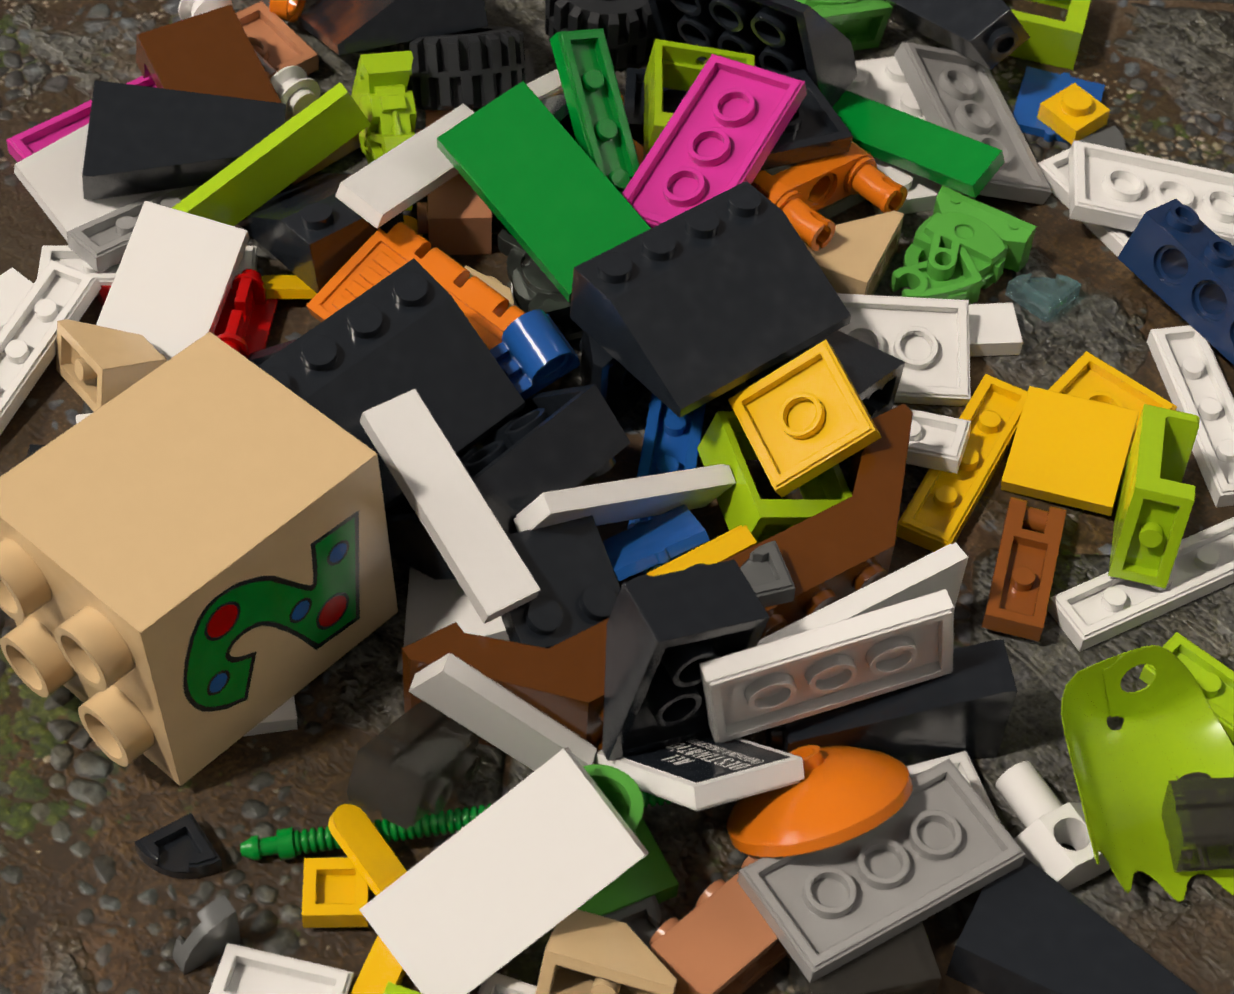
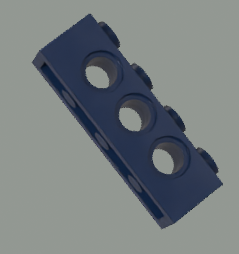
M1178 199L1171 200L1146 211L1117 258L1234 365V246L1215 234L1199 219L1198 214L1192 208L1182 204Z

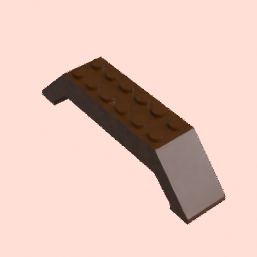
M905 403L872 418L882 438L852 455L847 480L852 497L724 560L735 559L741 568L755 548L771 541H776L795 585L794 601L764 607L770 618L760 639L888 575L895 546L913 412ZM609 618L550 648L464 633L457 622L402 648L405 718L413 728L495 747L409 692L415 673L451 653L594 745L597 751L602 750L606 633Z

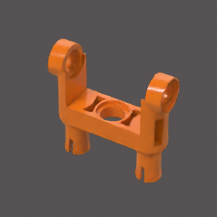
M853 141L851 142L849 152L804 161L774 175H770L765 170L759 171L751 184L785 213L802 241L814 251H818L819 247L824 248L831 241L836 229L835 223L818 213V210L849 195L859 194L879 208L882 213L898 211L904 204L908 192L906 187L898 184L878 170L874 157Z

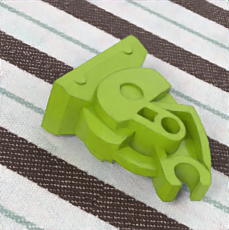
M412 51L360 54L351 97L370 122V125L359 133L361 150L365 154L368 164L415 135L416 107L413 92L411 90L407 91L409 78L412 75ZM412 205L404 211L412 210Z

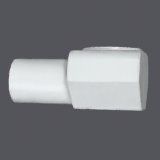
M1029 761L1015 764L998 778L995 785L996 789L1026 827L1024 831L1014 838L1026 854V858L1068 891L1110 869L1106 858L1101 852H1099L1100 863L1097 865L1082 803L1068 802L1063 805ZM1059 843H1066L1076 850H1068Z

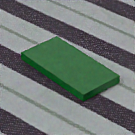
M524 81L437 137V147L569 303L571 302L574 267L651 229Z

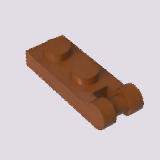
M1010 497L981 628L1039 642L1044 628L1067 510L1049 506L1048 511L1028 507L1027 500Z

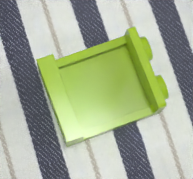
M1144 404L1118 490L1108 576L1166 589L1195 500L1196 486L1181 482L1199 429L1200 418L1197 415Z

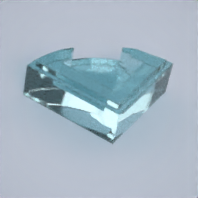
M1032 273L1010 280L1005 295L1046 323L1078 297L1082 284L1064 275L1057 274L1055 279L1047 277L1031 278Z

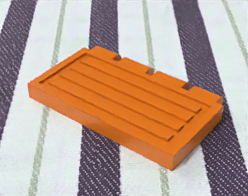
M403 222L397 223L388 233L379 228L306 305L311 315L322 322L414 258L453 297L489 350L502 343V334L514 320L525 314L516 305L508 308L509 300L477 276L469 279L470 272L439 248L434 247L431 249V243Z

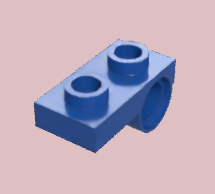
M541 309L529 311L514 320L503 332L502 343L489 350L523 400L528 399L580 366L579 358L550 316Z

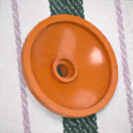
M817 745L802 746L789 753L803 757L805 779L800 780V783L737 800L727 821V831L733 846L740 852L752 856L787 857L826 849L872 830L898 812L912 793L913 784L910 773L904 763L879 751L850 746L822 748Z

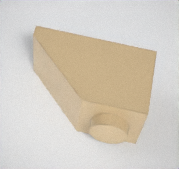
M894 210L838 224L831 241L824 248L819 247L818 251L812 250L815 254V261L836 293L874 295L897 251L904 218L903 213Z
M69 319L57 321L56 370L93 411L102 407L167 361L166 357L160 354L143 335Z
M576 909L554 926L544 952L535 994H674L677 979L626 923Z

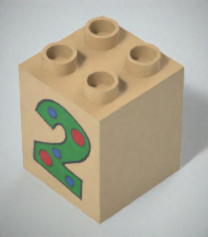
M208 332L0 477V608L15 620L17 626L0 639V646L4 656L19 678L37 695L46 698L64 685L83 702L78 708V714L83 726L96 745L116 764L126 767L140 755L144 754L179 786H182L398 612L378 454L213 333Z

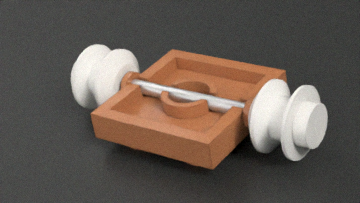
M181 0L178 13L181 20L230 4L233 7V3L231 0ZM260 1L237 12L236 15L282 103L286 104L285 121H288L320 97L319 84L314 79L307 78L308 74L319 69L318 54L275 13L270 12L268 6Z

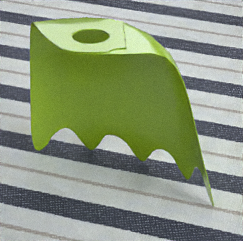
M1158 645L1133 649L1078 671L1064 689L1061 698V717L1097 865L1100 863L1099 852H1101L1118 882L1127 893L1131 891L1134 873L1139 871L1152 877L1174 900L1179 902L1184 900L1187 883L1196 874H1204L1211 877L1234 896V746L1211 709L1193 674L1171 651ZM1142 664H1149L1156 669L1153 681L1145 688L1135 692L1122 690L1120 686L1121 679L1131 668ZM1109 716L1111 718L1118 716L1124 719L1120 730H1111L1108 727L1107 718Z

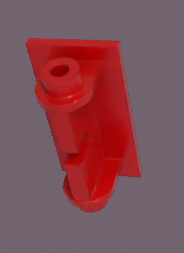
M245 269L234 277L232 288H230L214 331L215 336L247 359L251 353L266 349L279 299H266L265 284L258 271Z

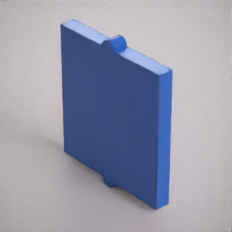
M1026 67L1013 116L1022 133L1043 137L1046 142L1056 140L1070 144L1037 118L1040 103L1073 83H1076L1101 102L1105 85L1071 77L1067 72L1057 74Z
M683 504L648 521H641L634 527L602 542L618 581H621L656 564L666 563L670 558L710 540L704 527L687 506Z

